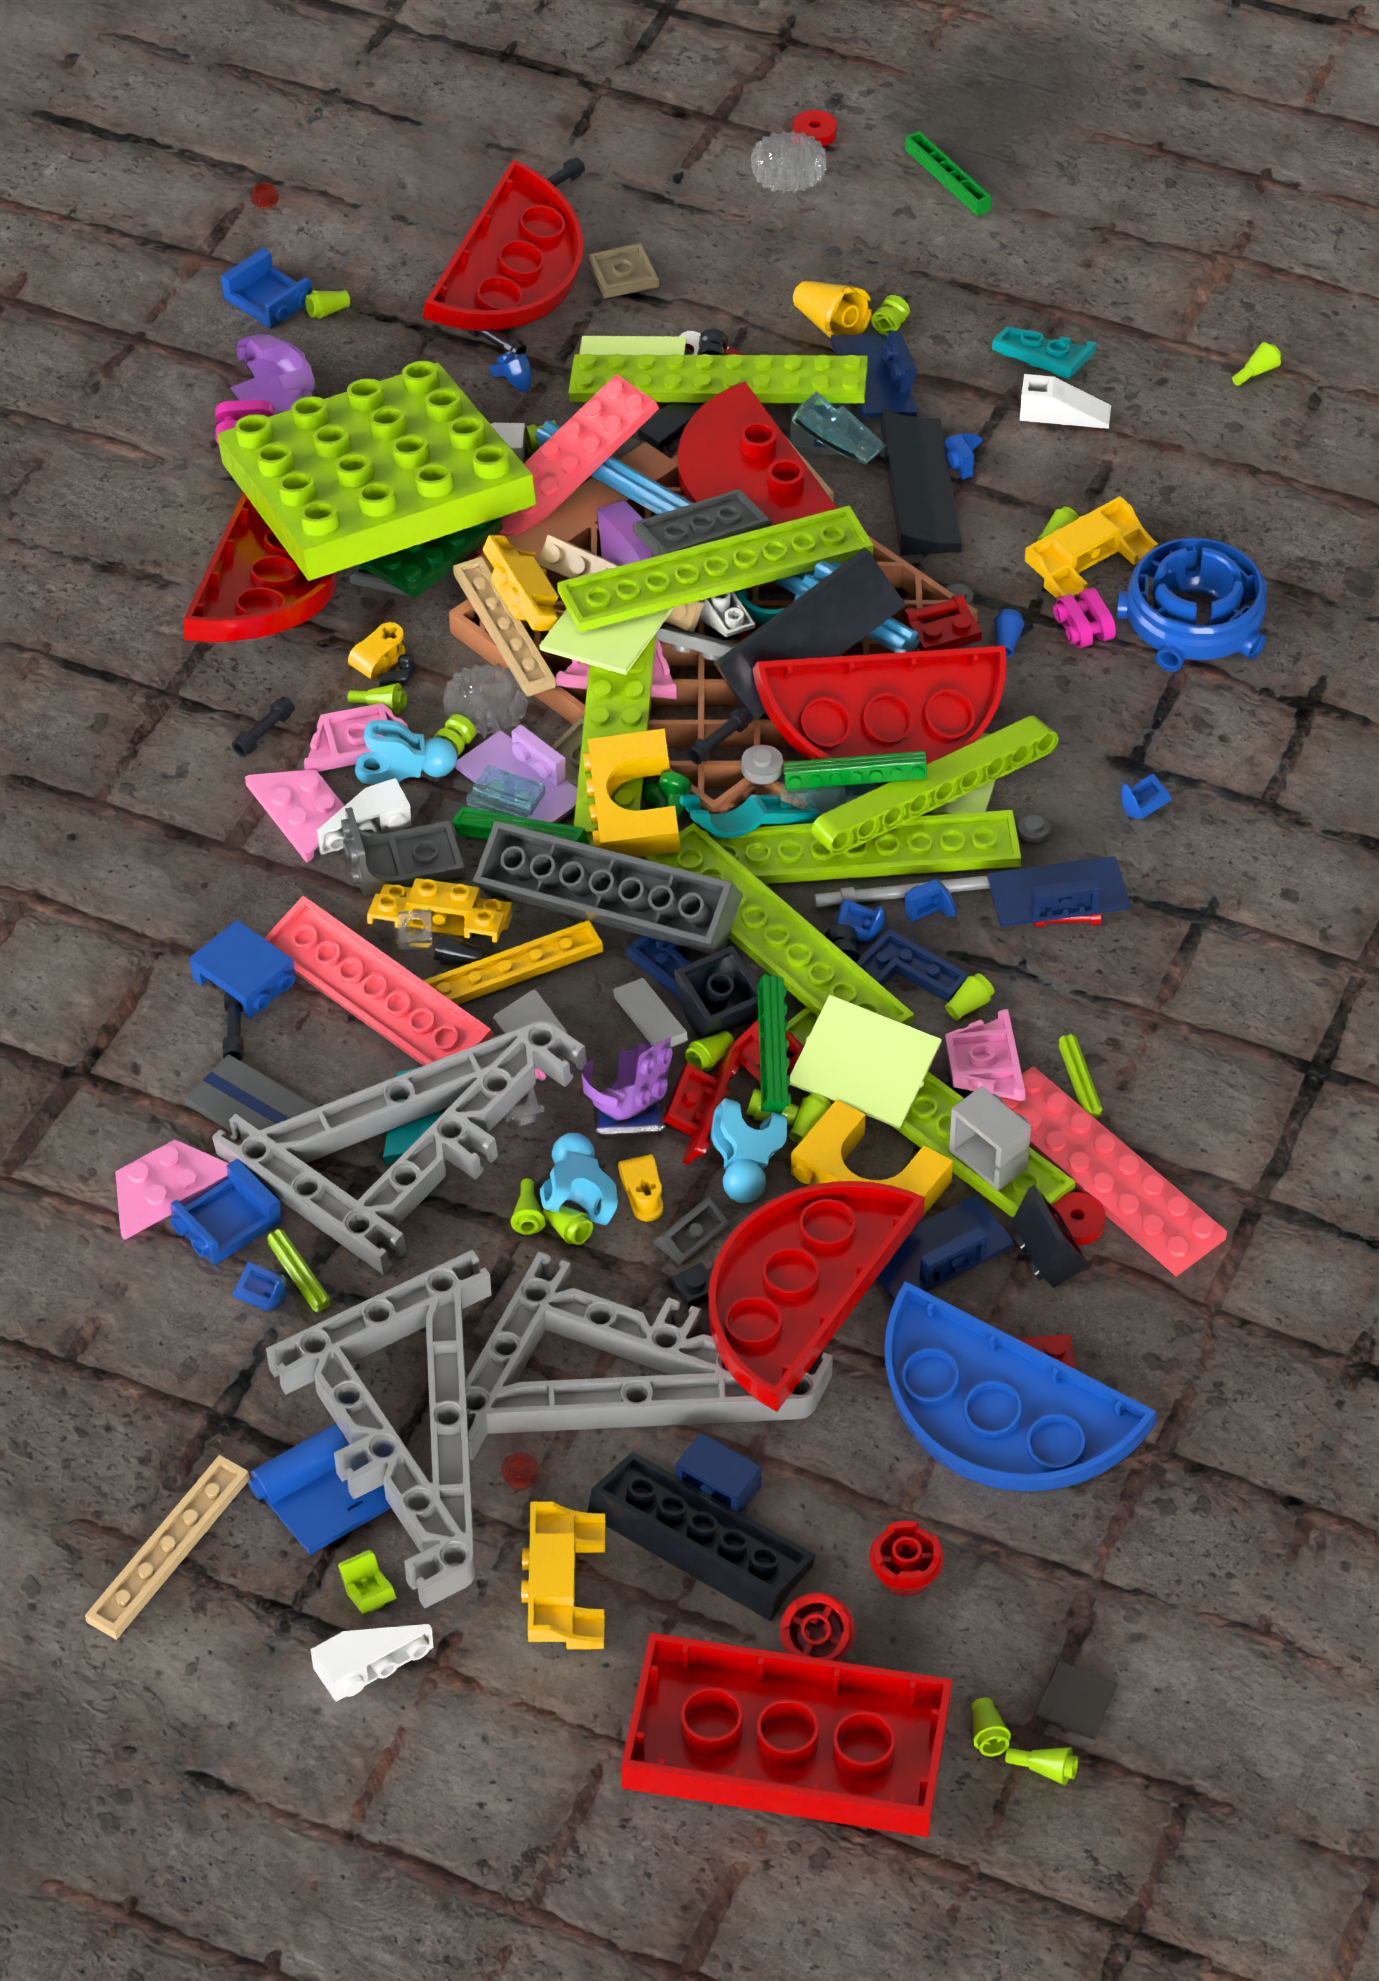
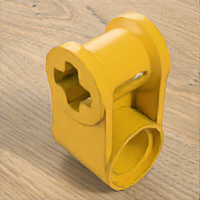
M391 622L380 625L366 639L354 646L348 657L349 665L369 679L378 681L377 674L390 670L398 663V657L406 653L405 647L401 643L404 636L402 627Z
M649 1154L619 1161L618 1169L624 1191L627 1193L634 1216L645 1222L658 1219L664 1210L661 1198L662 1186L653 1155Z

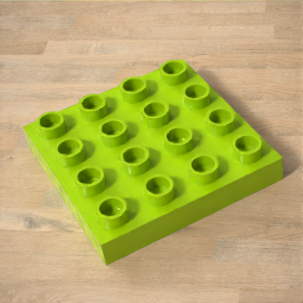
M413 362L404 367L402 374L381 381L360 379L351 383L347 388V392L325 399L315 396L304 397L295 401L291 406V410L269 417L260 414L248 415L239 419L235 424V428L217 433L222 464L308 581L536 505L533 474L438 362Z

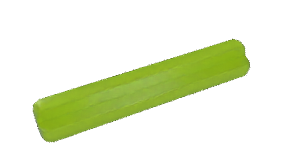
M1073 1034L1063 1035L1059 1038L1058 1046L1079 1104L1085 1112L1094 1118H1099L1102 1115V1106L1077 1037Z
M281 1229L270 1232L267 1236L268 1245L313 1311L318 1313L323 1309H327L330 1306V1297L286 1233Z

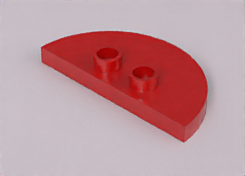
M513 159L427 298L422 318L438 324L466 330H502L531 323L557 308L566 299L574 286L583 255L581 226L575 211L563 194L541 174Z
M746 382L730 387L707 401L691 417L684 428L678 447V482L682 496H685L692 503L740 489L772 521L771 526L838 509Z
M243 492L184 617V640L199 642L241 641L265 637L293 628L316 615L331 600L338 583V571L308 581Z
M1005 646L760 661L756 663L752 670L760 700L770 720L785 740L808 760L925 751L927 765L975 742L982 735L998 708L1006 678L1007 661ZM881 782V783H873V784H887V783H889V782Z
M836 1181L821 1183L791 1191L767 1202L736 1227L721 1247L710 1276L708 1291L709 1324L713 1342L723 1364L733 1378L750 1395L778 1412L924 1215L925 1197L902 1188L874 1182Z

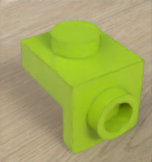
M367 1550L339 1563L338 1567L346 1593L362 1614L378 1610L386 1603L396 1599L393 1586L379 1570L375 1554L371 1550Z

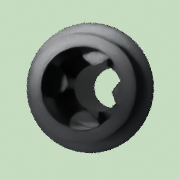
M449 932L448 935L439 934L433 960L441 961V965H467L482 959L484 948L478 947Z

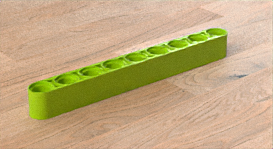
M1028 716L927 764V779L889 782L822 814L814 821L811 827V834L834 855L842 854L1048 755L1055 749L1058 743V734L1036 716Z

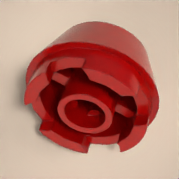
M905 1520L889 1524L888 1529L874 1540L869 1552L871 1568L882 1585L891 1593L900 1596H913L924 1591L939 1575L944 1563L943 1550L937 1536L918 1527L919 1523L915 1521Z
M810 1593L797 1598L787 1607L780 1622L779 1633L782 1646L787 1654L839 1662L846 1656L853 1644L855 1626L850 1611L839 1599L825 1593Z

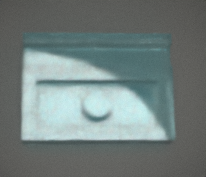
M487 765L474 784L471 794L468 793L466 799L468 806L480 810L527 818L529 815H532L546 792L544 784Z

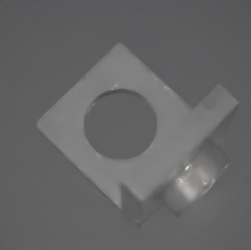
M430 909L398 912V928H395V925H393V933L399 950L432 947ZM412 919H420L424 922V928L406 927V924Z
M534 1087L527 1092L528 1098L523 1105H515L505 1115L507 1123L516 1121L517 1126L537 1122L536 1116L545 1112L544 1105L538 1106Z

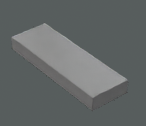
M644 978L613 989L616 1001L653 1047L671 1037L670 1047L688 1041L687 1031Z

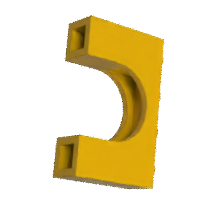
M665 728L587 739L589 752L583 753L585 772H591L592 778L586 779L588 798H595V804H589L592 824L598 823V830H592L594 846L633 857L680 852L681 845L675 806L633 811L624 809L611 800L615 790L627 781L657 776L663 772H671Z
M838 1099L791 1153V1175L804 1184L816 1185L836 1181H863L895 1186L925 1197L924 1215L952 1182L953 1161L926 1146H923L905 1169L894 1177L884 1180H869L852 1173L844 1164V1160L865 1136L866 1114Z

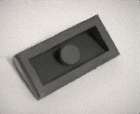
M707 1197L652 1242L662 1252L681 1265L731 1223L713 1200Z

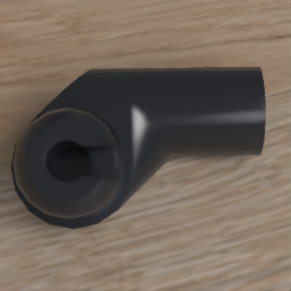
M410 653L402 654L398 657L399 666L395 671L377 674L379 687L396 683L406 684L417 670L414 656Z

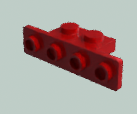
M733 1046L720 1060L714 1077L689 1063L681 1069L662 1121L691 1136L682 1160L687 1165L697 1156L702 1158L710 1145L711 1140L707 1136L709 1131L711 1132L714 1111L724 1098H727L730 1092L727 1083L734 1077L740 1065V1062L736 1061L740 1048Z

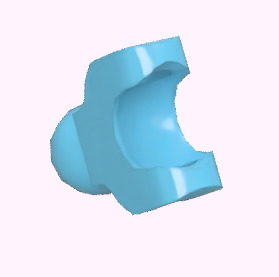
M372 720L366 725L363 737L366 746L375 752L363 753L359 756L355 766V774L361 782L371 785L394 778L397 779L398 783L409 777L420 778L421 771L435 778L442 777L452 772L456 766L457 751L449 740L441 737L430 738L424 742L423 734L412 733L399 721ZM375 734H381V735H383L384 737H379V736H377V735H375ZM369 767H370V768H375V769H378V770L372 771V770H368V769H366V768H369Z
M724 1098L714 1111L711 1140L724 1158V1169H726L723 1177V1187L730 1199L738 1203L748 1204L758 1200L763 1195L767 1184L763 1169L768 1165L769 1159L786 1142L787 1118L785 1115L772 1112L771 1116L760 1125V1130H755L747 1126L742 1119L740 1103Z
M567 1133L554 1143L551 1155L555 1166L550 1172L551 1178L546 1180L540 1188L542 1206L544 1209L559 1213L560 1206L565 1200L573 1201L586 1210L591 1222L606 1226L617 1209L616 1184L599 1168L598 1160L594 1158L595 1149L590 1139L580 1133Z

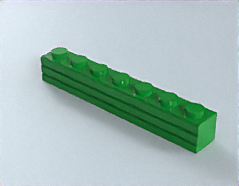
M920 130L905 137V151L976 216L991 210L992 196L934 145Z
M925 751L784 762L786 790L927 779Z
M461 807L453 819L457 834L488 840L494 822L499 821L575 842L589 844L585 828L468 807Z
M763 974L757 984L761 1111L782 1114L791 1101V1094L788 1093L790 1076L787 1075L789 1057H786L789 1040L786 1039L788 1022L785 1021L787 1004L784 1003L787 987L784 986L783 977Z

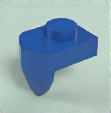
M512 351L506 352L496 357L498 362L488 366L492 377L505 376L516 389L525 393L528 392L532 371L526 353L513 354Z
M972 433L952 435L945 440L949 466L957 471L961 479L973 476L974 453L972 450L982 442L980 436Z
M1151 774L1130 788L1127 783H1123L1121 788V802L1126 815L1137 819L1146 817L1172 800L1169 792L1154 774Z
M933 879L923 885L915 886L905 893L904 915L911 923L937 910H940L948 917H955L957 915L954 899L950 891L939 879Z
M844 899L840 905L835 925H850L855 928L858 941L871 943L884 928L885 914L881 906H878L874 911Z
M247 1261L232 1296L262 1310L271 1311L280 1306L286 1298V1279L283 1274L278 1275Z

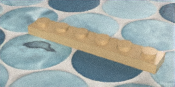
M552 535L547 536L538 560L539 565L570 579L621 566ZM696 601L675 607L665 621L686 631L694 632L705 603Z
M479 557L454 565L455 578L526 697L555 688L556 680L522 622L514 618L492 583V573L484 559Z
M219 1455L85 1614L87 1623L117 1640L250 1480L249 1471Z

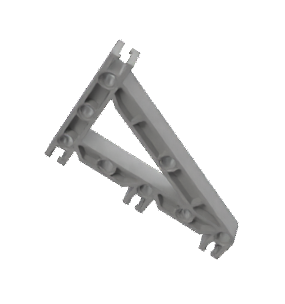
M547 1021L534 1022L262 1130H258L235 1113L229 1119L232 1130L230 1138L234 1142L240 1139L243 1142L241 1145L230 1142L224 1138L226 1132L219 1129L212 1136L216 1154L228 1163L239 1159L277 1199L384 1275L391 1268L392 1262L388 1260L385 1249L381 1248L379 1250L376 1247L377 1243L382 1242L394 1249L398 1257H401L407 1251L404 1234L395 1227L446 1177L445 1161L451 1162L476 1180L484 1171V1167L480 1165L479 1155L475 1152L471 1154L468 1151L469 1148H474L487 1156V1160L492 1163L498 1157L496 1139L488 1133L536 1084L535 1069L538 1068L566 1087L573 1079V1074L570 1073L569 1062L565 1059L561 1061L558 1057L563 1056L576 1064V1068L582 1070L587 1064L585 1046L552 1023ZM399 1099H406V1100L401 1101V1102H398V1101H397V1100H399ZM449 1107L358 1201L306 1164ZM451 1135H458L457 1137H454V1138H448V1136H451ZM258 1155H263L262 1157L257 1158V1159H256V1158H253V1157L258 1156ZM404 1182H412L408 1185H402ZM307 1192H314L311 1195H304ZM359 1229H367V1230H365L364 1232H361V1233H356V1232H355V1231H357V1230H359Z
M473 1249L266 1348L269 1370L274 1377H280L281 1388L285 1394L315 1381L317 1395L350 1444L334 1452L336 1473L342 1482L347 1480L349 1493L352 1498L356 1499L384 1485L387 1502L421 1552L405 1560L404 1563L406 1581L412 1590L418 1588L419 1601L424 1609L466 1588L475 1578L462 1309L492 1294L490 1273L485 1267L480 1269L479 1273L478 1264L480 1262ZM425 1327L427 1338L432 1483H429L350 1364ZM424 1508L421 1511H416L415 1509ZM455 1562H456V1563H461V1564H459V1565H450V1564L455 1563Z
M538 1252L466 1379L470 1459L474 1460L488 1434L807 1418L815 1411L832 1377L833 1355L823 1352L821 1364L815 1374L810 1375L806 1373L778 1412L750 1395L733 1378L718 1355L711 1336L705 1334L697 1336L701 1330L700 1308L691 1306L689 1317L683 1326L678 1328L675 1325L677 1323V1310L680 1307V1302L668 1297L654 1324L649 1326L643 1312L576 1288L569 1289L572 1284L571 1263L561 1260L559 1271L552 1281H546L549 1276L548 1264L551 1261V1257ZM545 1330L670 1374L517 1382Z

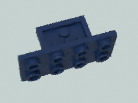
M889 331L888 337L884 334L831 336L830 343L836 356H868L865 403H856L862 417H881L882 409L905 416H917L918 409L911 395V388L917 368L901 331Z
M1115 856L994 872L987 875L988 885L1001 927L1128 910L1130 906Z
M974 1195L918 1223L876 1280L893 1302H895L905 1281L927 1292L1013 1248L1014 1240L980 1198Z

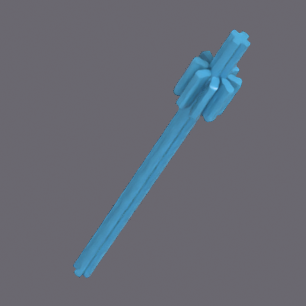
M545 421L544 427L538 428L535 438L539 439L537 445L541 447L561 427L552 421ZM612 456L590 475L658 515L693 504L691 501ZM822 561L815 566V573L809 571L773 582L794 593L796 600L840 567L841 564L838 562L829 564ZM892 617L867 635L895 653L911 652L919 644V639L916 638L918 632Z

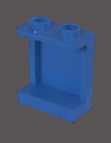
M264 248L221 275L223 298L270 329L305 307V297L312 292L310 279L305 277L296 282L273 267L271 252Z
M238 920L234 921L189 958L192 979L201 986L209 980L242 1003L244 1015L249 1019L259 1011L266 1009L269 1003L279 994L289 990L296 980L294 960Z
M239 1159L227 1165L228 1179L185 1207L178 1200L170 1203L172 1211L170 1222L175 1231L181 1236L185 1234L190 1239L196 1253L200 1257L206 1256L214 1265H217L282 1222L279 1200Z

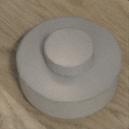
M769 745L752 746L741 757V772L752 783H772L782 775L783 756L779 750Z

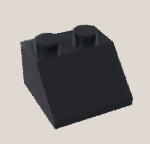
M733 945L675 970L674 975L685 1017L699 1039L719 1034L722 1031L728 1032L758 1019L757 983Z
M1035 1185L1028 1188L1012 1220L1018 1232L1014 1239L1024 1254L1029 1252L1033 1259L1028 1264L1039 1281L1044 1278L1055 1288L1089 1265L1059 1211Z

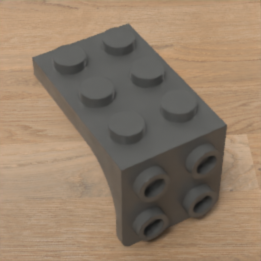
M352 807L345 808L346 819L341 820L344 839H348V841L343 842L345 857L347 861L351 860V863L354 864L350 865L352 881L354 885H360L363 896L380 893L384 884L412 887L416 878L442 881L465 876L464 864L450 820L388 833L373 834L359 829Z

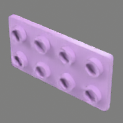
M522 725L512 730V738L503 731H498L457 760L455 768L518 817L558 823L575 811L577 787L566 780L565 757Z

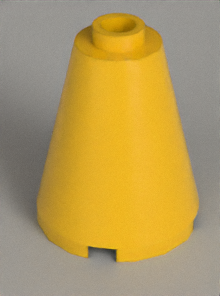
M803 281L795 288L793 293L794 305L830 339L832 335L862 334L868 326L872 310L868 309V300H871L865 290L855 286Z

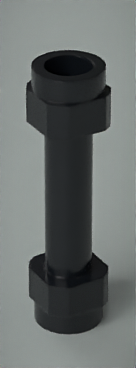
M577 157L569 159L563 163V169L547 178V180L556 187L568 178L575 180L585 171V166Z
M487 329L485 331L468 330L473 336L481 335L503 348L504 353L512 351L513 354L526 353V345L522 344V341L515 337L509 339L494 329Z
M284 696L276 699L270 705V712L248 733L242 731L235 737V740L232 742L234 751L242 757L251 754L257 748L256 742L279 720L285 722L291 716V713L295 711L292 701Z
M743 706L734 709L728 714V721L705 740L699 738L692 743L691 747L687 750L690 760L695 764L707 761L712 756V750L733 732H742L748 727V724L753 720L750 711Z
M225 991L224 1006L225 1011L228 1012L227 1037L223 1039V1058L229 1054L240 1061L244 1054L243 1038L240 1037L243 1005Z

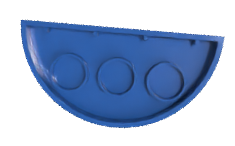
M906 1281L895 1299L886 1328L884 1349L885 1366L896 1409L903 1423L921 1447L940 1464L960 1476L986 1486L1010 1491H1047L1072 1486L1100 1475L1120 1463L1141 1444L1157 1423L1155 1410Z

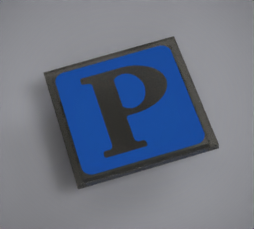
M653 1104L638 1116L618 1121L609 1117L597 1107H593L595 1132H598L599 1141H601L600 1134L658 1131L659 1138H661V1129H665L662 1104Z

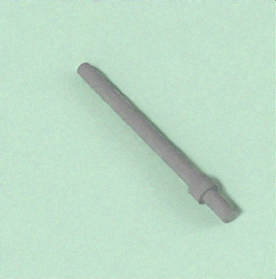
M987 876L941 881L950 893L989 889ZM927 882L854 890V887L840 888L839 892L814 894L815 907L841 905L844 899L860 903L905 898L906 892L915 886L923 885Z

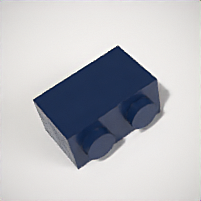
M701 1432L676 1462L677 1477L740 1513L761 1488V1466L754 1459L746 1455L741 1456L729 1449L721 1440L717 1438L711 1439Z

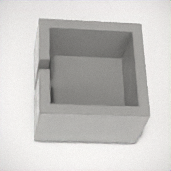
M980 1086L952 1108L949 1151L992 1187L999 1191L1028 1169V1146L1030 1145L1031 1125L1025 1117L1016 1114L1008 1108L999 1096L991 1094L984 1087Z

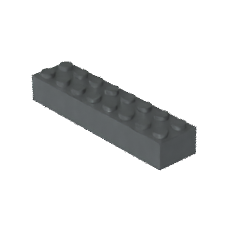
M495 821L473 882L487 894L590 920L591 922L711 954L725 948L743 897L739 889L729 881Z

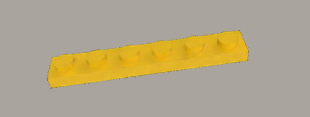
M590 920L423 981L459 1005L603 952V943Z

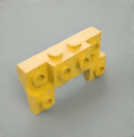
M1119 496L1026 547L1025 562L1044 578V588L1056 599L1068 594L1076 598L1079 596V592L1087 589L1088 583L1078 573L1116 552L1122 554L1135 565L1148 552L1158 547V543L1142 527L1132 506Z
M489 535L482 550L494 567L491 581L516 620H527L532 630L550 632L565 611L554 608L559 596L546 577L547 570L540 568L535 560V552L523 551L509 543L506 536Z
M416 878L412 888L384 884L380 894L376 893L367 913L368 924H373L374 919L395 921V928H400L406 917L407 928L445 934L449 932L453 935L465 936V938H470L472 933L492 936V942L497 943L501 932L508 930L512 919V902L480 898V887Z
M530 1502L529 1548H522V1570H529V1580H522L521 1584L522 1603H528V1642H566L567 1649H604V1609L575 1607V1553H605V1514L574 1511L555 1502Z

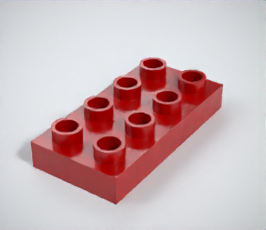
M650 1632L621 1764L622 1789L929 1838L951 1703L952 1679Z

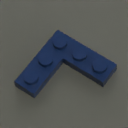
M890 929L856 962L857 965L882 986L897 973L947 1002L953 998L967 977L970 976L967 972Z
M642 936L628 946L627 957L681 1000L674 972L676 969L691 963L680 954L687 947L647 936Z

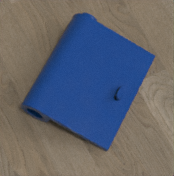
M336 1423L251 1471L252 1479L248 1481L253 1495L258 1500L262 1498L309 1555L391 1508L385 1498L384 1485L353 1499L349 1493L347 1480L342 1482L337 1475L334 1452L350 1444Z

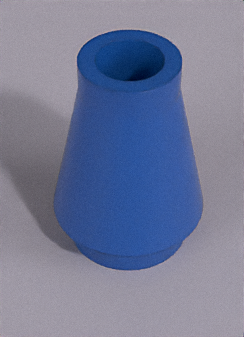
M1012 609L1001 610L998 616L994 618L996 646H1005L1006 657H1011L1014 654L1015 646L1025 625L1021 613Z

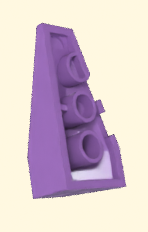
M625 500L597 509L601 556L619 565H625L655 557L649 548L633 533V523L643 520V518Z

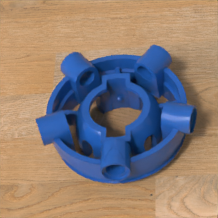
M1205 538L1173 540L1154 548L1138 562L1133 571L1128 591H1119L1117 619H1128L1137 635L1147 644L1158 650L1155 657L1156 662L1166 671H1178L1181 669L1185 659H1216L1236 652L1251 660L1261 652L1266 641V636L1260 633L1265 617L1267 584L1255 563L1243 552L1231 545ZM1151 576L1153 577L1152 589L1157 608L1156 611L1147 603L1148 578ZM1173 588L1180 593L1202 592L1215 598L1216 601L1211 602L1209 621L1205 624H1196V602L1181 599L1170 590ZM1256 599V601H1255V603L1252 605V607H1250V606H1248V605L1246 604V603H1248V602L1253 601V600ZM1246 604L1242 609H1240V605Z

